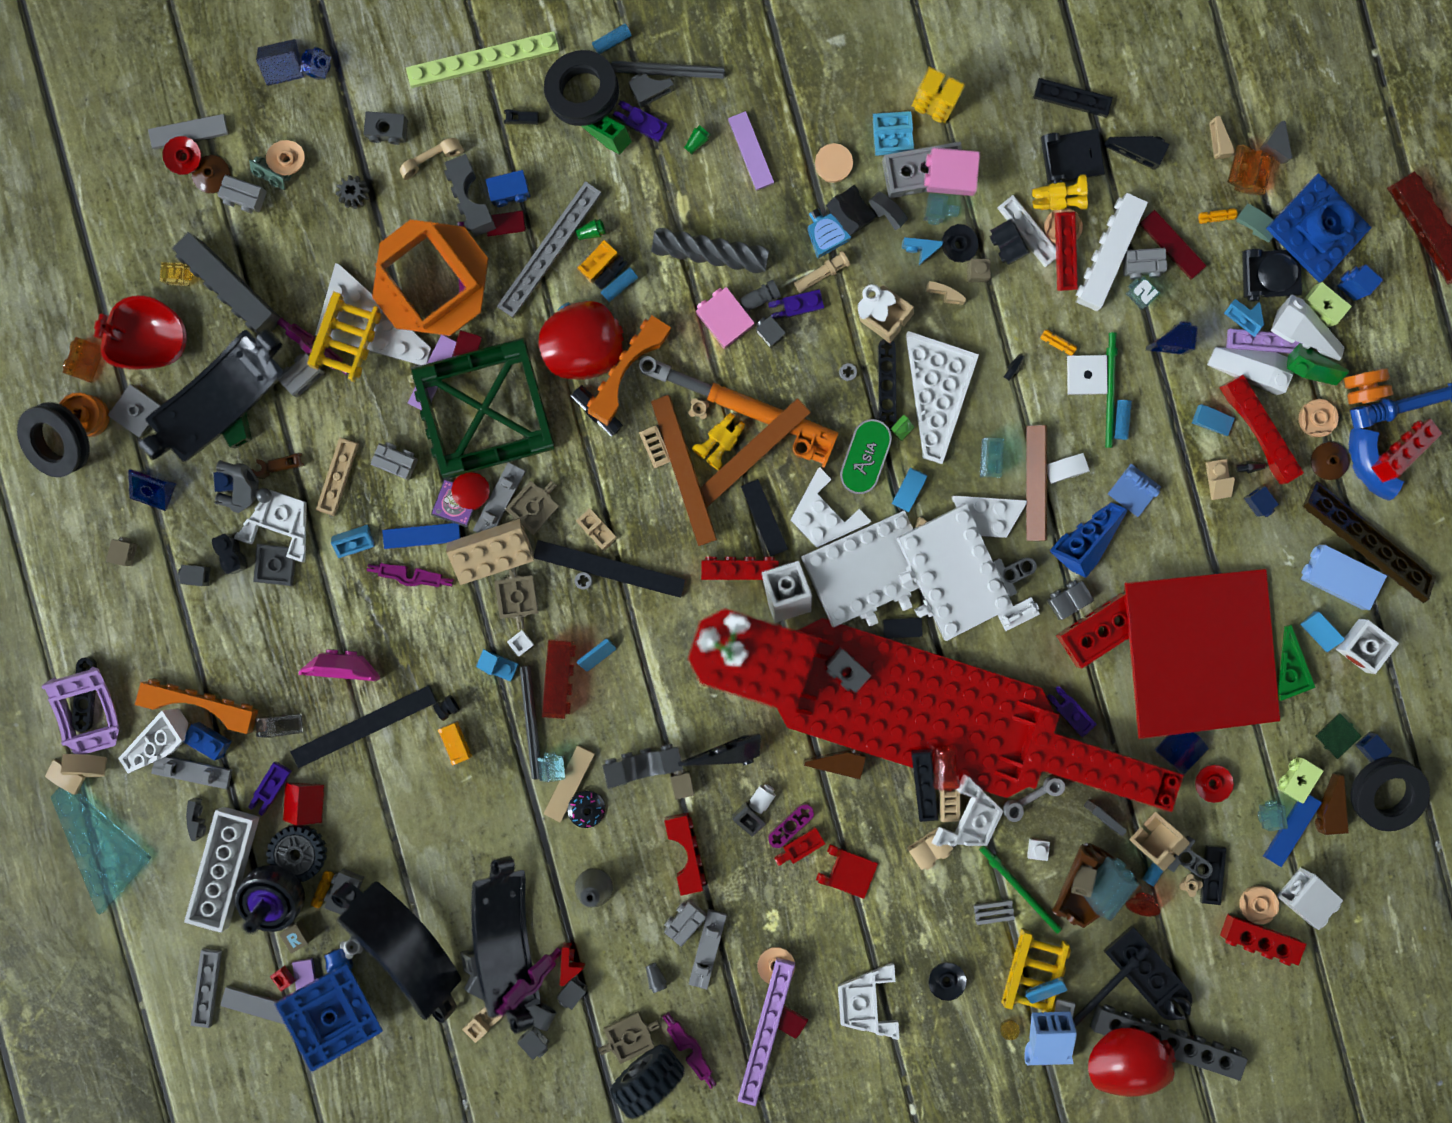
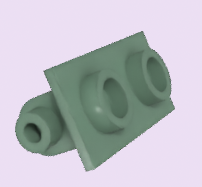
M256 156L254 161L249 160L251 172L256 177L263 178L272 186L285 190V181L288 182L291 175L282 176L270 170L266 159L262 156Z

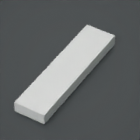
M1014 195L997 208L1006 220H1014L1026 245L1044 267L1056 259V247Z

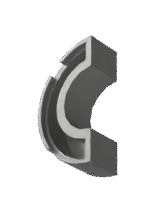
M672 744L663 745L661 749L652 751L651 747L640 750L639 754L635 755L632 752L621 754L622 758L604 760L605 764L602 765L608 789L625 785L637 779L683 770V766L678 765V762L681 761L678 747H673Z

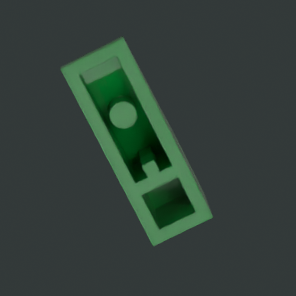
M607 116L594 124L581 126L602 145L618 155L632 142L626 127Z
M1301 343L1295 347L1287 358V369L1305 379L1337 386L1349 373V370L1310 348H1304Z

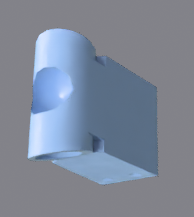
M1071 1012L1032 1013L1030 1041L1025 1047L1024 1054L1027 1066L1074 1064L1072 1055L1076 1030Z

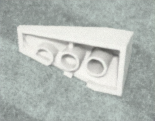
M1291 295L1277 310L1271 331L1288 342L1294 343L1297 341L1303 343L1304 348H1316L1320 354L1340 361L1345 347L1303 299Z
M1215 347L1207 364L1233 377L1244 375L1248 383L1275 395L1286 393L1293 377V372L1287 369L1288 357L1277 352Z
M179 708L162 710L118 758L127 773H132L173 753L185 740L188 721Z

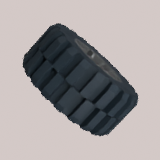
M663 1044L655 1046V1048L637 1058L636 1061L632 1062L611 1086L610 1096L627 1118L637 1119L654 1109L656 1105H659L663 1099L671 1094V1091L677 1087V1084L684 1076V1066L668 1046Z

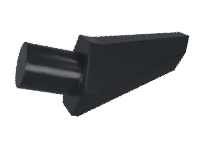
M1020 353L1007 367L1008 371L1003 376L1010 381L1015 373L1018 374L1025 357L1023 354Z
M1246 461V464L1236 465L1237 472L1247 471V474L1266 469L1265 463Z

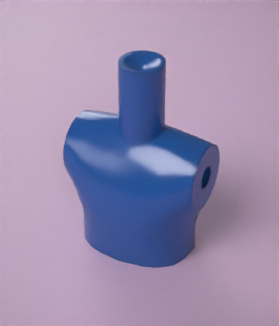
M341 948L324 955L327 973L345 963H348L350 969L353 968L352 959H347L344 950Z

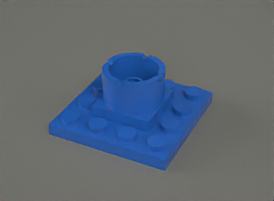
M1318 173L1266 229L1318 282H1322L1372 227Z
M348 963L341 965L274 1004L311 1073L383 1032Z

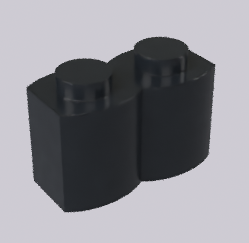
M1009 219L990 230L992 235L989 237L994 246L998 245L1001 251L998 255L1003 263L1006 262L1008 265H1011L1030 254L1013 219Z
M228 533L213 538L212 546L216 554L220 556L219 561L223 571L226 574H236L247 569V560L240 552L238 540L234 539L235 536Z

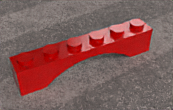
M1244 375L1235 377L1219 387L1228 403L1241 415L1256 436L1266 456L1269 469L1279 485L1287 484L1304 474Z

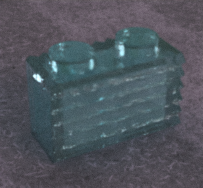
M1003 438L982 439L981 478H999L1003 476L1001 474L1003 472L1001 470L1003 468L1001 466L1003 465L1002 457L1004 456L1002 454L1004 453L1003 442L1005 441Z

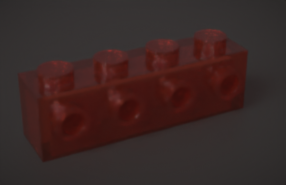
M548 640L542 717L565 719L567 714L570 715L571 703H568V697L572 695L573 684H570V676L574 675V665L571 664L572 657H575L576 646L573 645V641Z

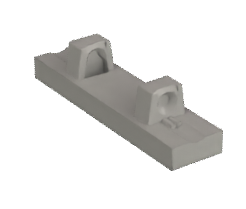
M509 462L507 463L473 529L475 532L478 533L499 525L506 511L505 508L512 500L526 471Z
M165 756L154 762L151 774L228 789L233 769ZM177 764L176 772L173 773V768Z
M708 909L688 985L707 990L727 914ZM699 963L707 965L708 967L703 968L699 965Z

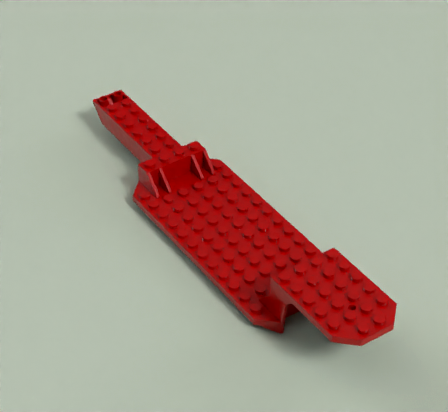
M724 608L700 620L688 656V661L700 684L777 708L786 727L911 768H913L912 750L931 749L934 775L951 781H959V783L963 775H967L983 791L1004 798H1008L1028 787L1036 789L1041 771L1172 812L1184 776L1160 766L1055 733L1059 714L1054 713L1043 689L850 626L840 624L832 627L830 621L825 618H820L798 630H793ZM731 614L743 616L750 623L749 628L744 632L736 634L734 643H742L744 646L743 650L747 652V657L743 659L740 666L734 664L727 665L725 658L722 656L721 649L715 647L713 650L704 652L701 650V646L698 645L701 633L704 630L715 628L719 635V644L726 647L727 643L730 642L732 632L728 625L725 624V619L729 618ZM839 647L871 675L856 693L852 689L847 691L840 684L842 680L839 677L834 679L826 672L828 668L825 663ZM845 667L842 670V675H849L851 668Z

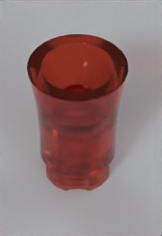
M942 746L936 748L933 787L937 790L951 791L960 788L957 757L953 747Z

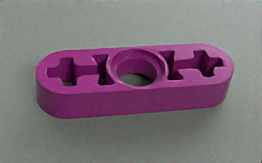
M807 803L800 804L769 833V844L774 848H780L786 844L813 818V808ZM802 808L804 810L809 809V816H802L800 818L802 823L799 824V821L793 816L796 814L799 817L802 814ZM790 820L796 823V828L793 831H789L785 827L786 823ZM782 827L788 836L785 837V834L780 837V843L777 841L775 843L772 842L774 840L773 835L779 836L782 833L779 830Z

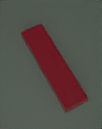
M1155 210L1139 223L1160 248L1166 249V254L1190 280L1206 267L1205 263Z

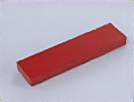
M1076 211L1055 213L1057 291L1078 290Z

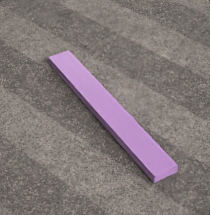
M776 958L740 1088L738 1102L752 1106L757 1104L795 962Z

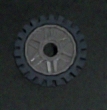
M290 825L276 833L268 844L267 848L269 849L266 852V856H268L267 864L270 863V865L283 867L292 872L300 882H305L314 877L325 864L324 861L327 858V847L324 846L326 844L325 840L321 839L322 835L320 833H316V829H311L308 825ZM294 849L300 852V858L294 856Z

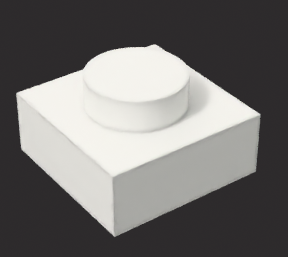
M521 630L507 641L518 657L535 645L524 630Z
M1029 839L1027 858L1048 861L1050 842L1048 840Z
M1055 998L1054 1003L1056 1006L1054 1012H1071L1073 1017L1075 1003Z

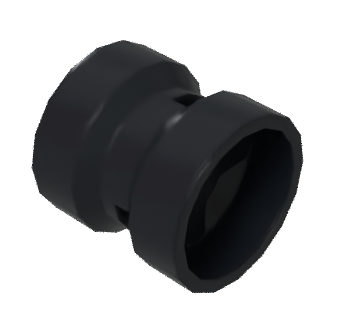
M451 695L445 697L443 702H437L433 705L436 714L442 721L449 718L450 714L460 711L457 702Z

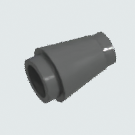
M656 962L646 966L649 989H652L653 993L666 989L667 981Z

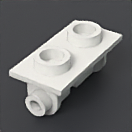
M1030 597L998 614V617L1005 631L1040 615L1039 607Z

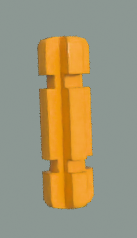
M1235 208L1228 209L1227 211L1217 210L1198 214L1200 224L1237 218V210Z
M1047 329L1043 331L1040 337L1045 342L1049 341V344L1057 349L1064 350L1070 356L1077 350V346L1072 343L1068 344V341L1056 334L1053 335Z
M326 870L323 873L322 880L319 882L314 894L315 896L311 901L313 907L320 908L322 906L323 899L329 890L330 882L334 876L333 872Z

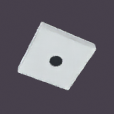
M1107 355L1067 356L1068 395L1107 394Z

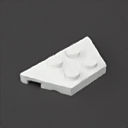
M952 496L956 507L967 504L980 535L987 537L1007 538L1027 503L1025 500Z

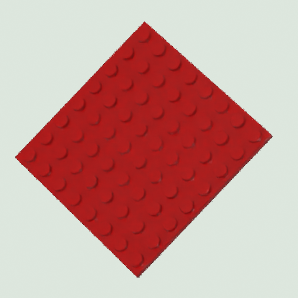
M1266 569L1124 583L1139 739L1280 721Z

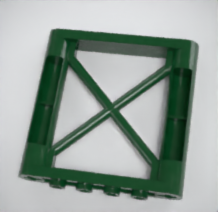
M524 337L411 368L417 390L414 391L415 398L421 404L422 410H420V415L427 424L425 429L428 440L431 439L433 445L431 453L433 458L437 459L444 480L555 450L554 440ZM521 362L540 425V430L533 432L489 408L512 365ZM504 363L483 403L442 381L443 379ZM437 386L478 410L455 453L446 454L427 388ZM485 414L526 437L463 454Z

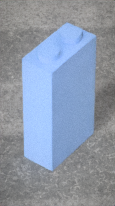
M1317 545L1310 554L1311 559L1302 570L1301 580L1362 610H1370L1387 575L1326 545Z

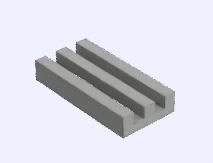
M1012 900L973 905L976 924L982 925L1015 920ZM1008 905L1006 909L978 912V909ZM1009 913V915L979 919V917Z

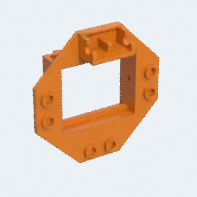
M410 219L379 244L378 258L374 264L376 266L372 298L396 329L451 336L481 313L489 258L465 227ZM428 237L466 288L423 320L386 271V268Z

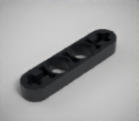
M91 657L79 659L76 664V673L87 671L83 667L84 663L90 665V668L87 670H90L92 666L97 668V662ZM95 690L74 696L72 727L77 732L88 731L93 726ZM81 699L88 701L87 709L80 707ZM87 712V715H79V713ZM83 720V722H86V726L82 727L79 721Z

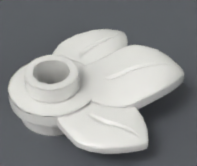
M868 285L863 290V299L858 304V313L862 320L872 315L879 321H885L888 315L887 306L896 303L895 297L890 291L881 290L877 285ZM875 292L876 296L874 298H870L869 293Z

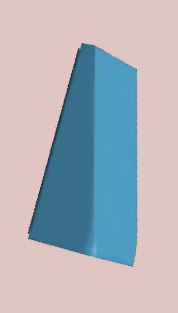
M1201 404L1196 409L1192 424L1228 436L1235 418Z

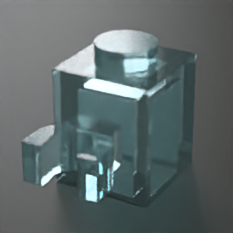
M929 193L923 220L928 221V224L939 225V223H943L945 215L957 217L960 206L947 205L948 196Z

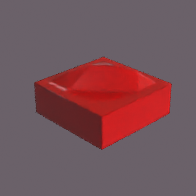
M285 965L270 976L280 991H283L296 981Z

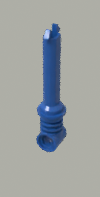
M1448 383V387L1397 401L1384 398L1379 403L1351 408L1353 428H1365L1381 421L1390 422L1400 413L1448 400L1452 402V383Z

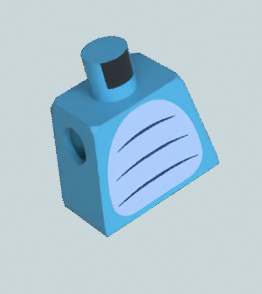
M819 208L809 213L813 223L808 226L807 230L818 259L850 241L851 236L831 213L823 217Z

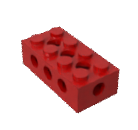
M1118 594L1056 635L1077 668H1084L1129 639L1125 594ZM1116 616H1119L1120 622L1118 625H1115L1114 619ZM1102 626L1104 632L1100 636L1098 634V629ZM1087 637L1088 642L1083 646L1082 639Z

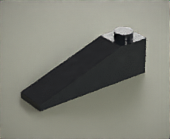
M760 734L743 735L680 761L678 765L743 763V766L751 764L754 762V758L760 756L761 736Z

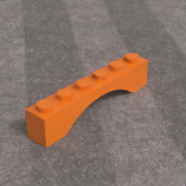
M652 315L649 320L645 319L640 326L641 332L632 337L629 343L631 345L628 351L624 350L619 357L620 363L611 368L608 374L610 376L607 382L603 381L598 388V395L596 398L593 396L587 404L589 407L588 414L607 426L618 411V389L627 369L641 356L650 351L660 349L670 334L671 327Z
M155 679L140 682L135 702L137 706L154 710L172 703L194 704L215 714L229 730L244 734L253 732L258 710L253 709V705L241 703V705L234 704V700L223 698V700L215 699L216 696L205 693L203 696L197 694V691L193 689H185L184 691L178 689L179 686L174 684L161 685L160 681Z

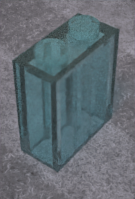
M1107 857L1096 872L1091 898L1084 897L1096 914L1112 921L1139 884L1134 879L1135 875L1125 868L1126 864L1118 858L1114 860Z

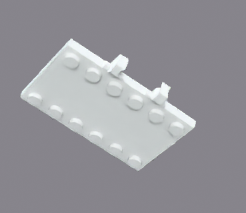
M962 504L896 538L909 564L906 566L907 571L899 574L898 577L901 583H906L913 579L914 582H917L924 596V604L914 609L919 618L927 614L929 617L933 616L945 641L1013 607L967 504Z
M905 510L801 556L832 627L859 615L861 619H866L869 626H873L878 623L874 613L877 611V607L892 600L894 602L899 601L903 611L912 608L909 599L912 597L910 592L918 589L919 586L913 579L906 583H901L898 577L899 574L907 571L906 566L909 564L896 538L913 530Z

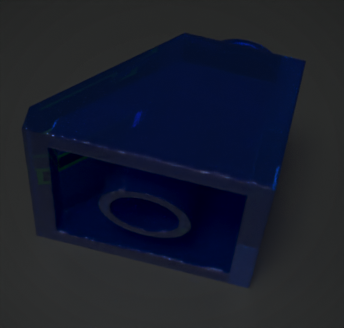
M1180 322L1147 345L1146 351L1180 355L1195 350L1198 326H1191L1192 323Z

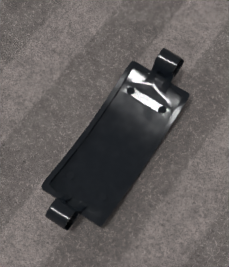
M270 329L262 331L256 339L248 330H243L197 377L146 417V422L156 433L145 436L138 445L152 460L159 458L170 449L183 462L194 457L244 416L284 375V370L273 359L283 346L281 341Z
M511 855L493 859L491 861L490 876L472 883L471 924L473 949L485 1008L490 1018L500 1016L496 1010L504 1003L503 997L518 980L523 979L528 984L531 983L528 970L533 965L526 925V877L524 870L515 871V863ZM539 990L532 995L526 996L515 1009L509 1008L503 1014H506L514 1034L533 1028L534 1020L527 1007L540 1003Z
M375 881L362 892L350 882H345L331 895V899L336 906L347 908L337 918V922L382 965L423 1020H427L432 1015L438 1022L444 1023L457 1009L451 992L461 982V976L444 949L426 926L382 884Z

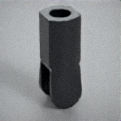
M504 110V114H506L504 124L539 125L538 111ZM513 115H518V120L513 119Z

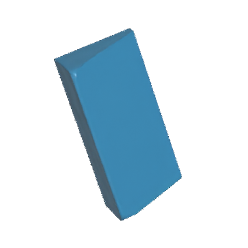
M368 525L331 537V544L338 558L375 547Z
M1314 611L1300 624L1326 652L1345 640L1320 612Z
M606 638L580 658L577 664L585 671H589L613 653L616 647L609 638Z
M1059 977L1027 989L1026 997L1033 1004L1066 992L1067 987L1063 978Z

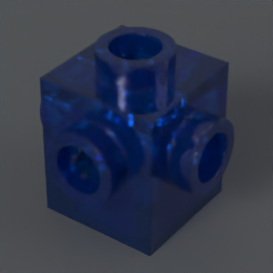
M321 48L307 49L301 56L302 64L299 72L315 80L326 79V75L331 68V56L325 54V51Z

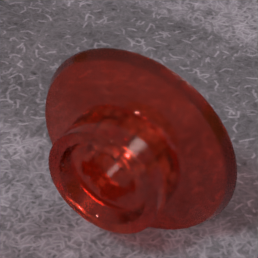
M1136 893L1135 898H1130L1125 903L1128 910L1141 916L1152 917L1159 915L1161 912L1160 907L1154 902V897L1147 893Z

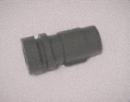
M771 280L767 282V285L763 284L761 288L755 289L739 298V301L747 312L763 305L767 301L770 303L773 298L776 300L781 295L775 282Z

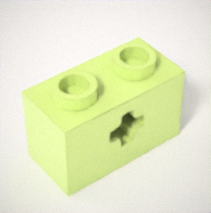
M1323 282L1314 285L1303 299L1323 323L1329 327L1337 325L1352 307Z
M1296 757L1290 762L1286 775L1280 778L1277 789L1304 804L1323 770L1303 758Z

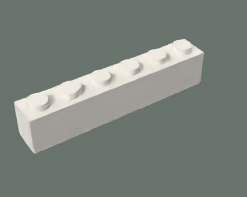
M1128 193L1122 198H1118L1114 206L1116 212L1110 216L1107 222L1109 228L1106 233L1103 232L1099 240L1101 246L1099 250H1095L1091 261L1094 262L1091 268L1088 267L1083 278L1086 280L1083 285L1079 286L1076 292V296H1078L1077 303L1095 311L1102 308L1146 208L1147 201Z

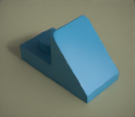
M904 237L902 241V249H906V252L917 253L920 251L919 266L943 245V241Z
M1235 299L1224 313L1254 337L1264 326L1260 302L1252 310H1249L1243 303Z
M483 649L476 667L489 675H496L511 682L519 663Z

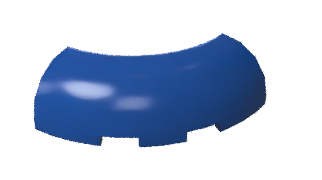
M1351 429L1349 453H1351L1352 467L1358 479H1361L1368 487L1367 489L1378 497L1387 501L1394 499L1401 490L1404 481L1394 478L1382 483L1371 468L1379 460L1377 448L1379 433L1366 429Z

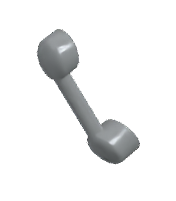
M1050 776L1045 779L1042 787L1022 799L1007 801L1003 806V813L1009 821L1017 822L1024 814L1023 807L1046 793L1052 796L1061 795L1065 790V784L1059 777Z

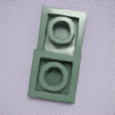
M1247 204L1237 217L1236 222L1252 229L1253 235L1269 243L1274 238L1266 229L1273 219L1256 207Z

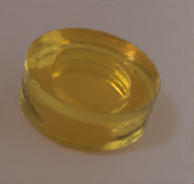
M1011 1019L1004 1020L999 1028L1001 1035L1006 1040H1014L1020 1033L1018 1024Z

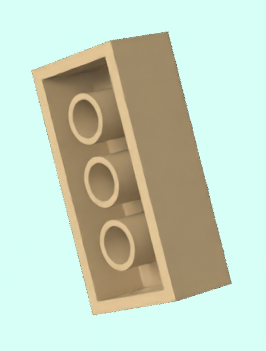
M520 519L447 543L446 553L460 585L534 561L533 550Z

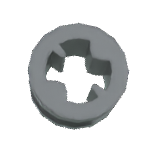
M847 363L841 366L839 375L843 380L850 381L856 377L857 369L853 364ZM847 367H851L850 370H853V374L849 375V378L845 377L846 374H843V370H846Z
M586 572L577 574L575 585L579 589L589 588L592 585L591 575ZM582 575H585L584 578L588 577L589 579L586 582V586H582L578 582Z

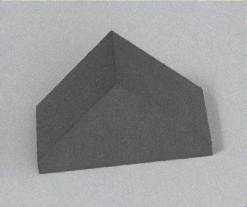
M1281 121L1273 128L1260 147V150L1281 164H1285L1292 159L1285 121Z
M747 802L732 814V820L752 837L766 825Z

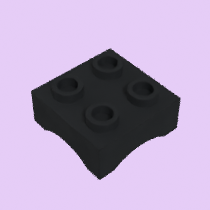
M855 185L845 192L836 195L826 205L830 213L850 236L870 224L878 216L874 209L870 208L862 200L859 190Z

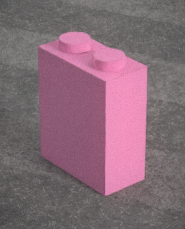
M932 148L930 154H927L926 166H929L928 174H925L924 186H927V192L973 196L977 188L980 152Z
M727 287L723 290L721 288L717 289L712 294L713 298L709 301L703 300L697 305L698 309L696 310L698 317L724 350L755 325Z

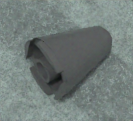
M588 869L582 872L575 882V894L579 901L587 907L601 906L612 895V880L603 870Z

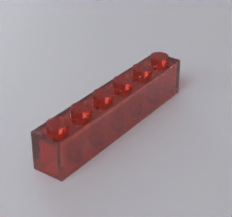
M1414 171L1387 189L1445 282L1449 285L1452 283V226L1446 222L1442 210L1433 201L1432 194L1424 187L1422 178Z

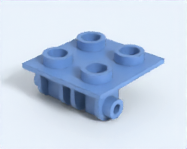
M1130 464L1108 495L1139 517L1153 497L1158 496L1161 486Z

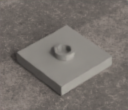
M130 384L108 416L139 438H142L150 427L145 420L146 417L161 405Z

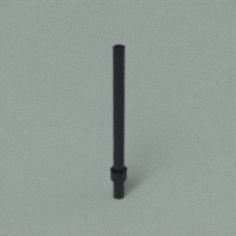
M1144 946L1135 956L1132 955L1127 960L1128 963L1073 1018L1075 1027L1134 968L1137 969L1142 964L1141 961L1151 952L1148 947Z

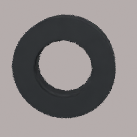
M578 50L563 55L552 64L544 80V94L551 110L561 121L574 126H586L599 122L612 111L618 100L619 83L612 65L605 57L593 51ZM589 73L595 75L600 80L597 94L588 101L573 103L563 96L566 83L576 75Z
M45 402L21 414L17 424L18 441L24 455L36 469L51 477H64L81 469L86 464L90 453L89 439L82 423L69 409L58 403ZM44 423L53 427L60 435L64 443L63 456L53 452L47 445L42 430Z
M1384 757L1369 763L1358 773L1351 787V804L1358 816L1371 827L1381 831H1397L1408 827L1423 814L1429 802L1430 786L1425 775L1407 760L1398 757ZM1395 778L1403 779L1406 784V791L1402 800L1392 808L1385 810L1377 809L1374 805V797L1379 787L1388 780Z

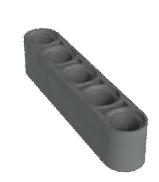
M470 975L464 989L483 1000L478 976L472 977ZM542 1002L527 1007L533 1017L534 1027L548 1031L557 1012Z

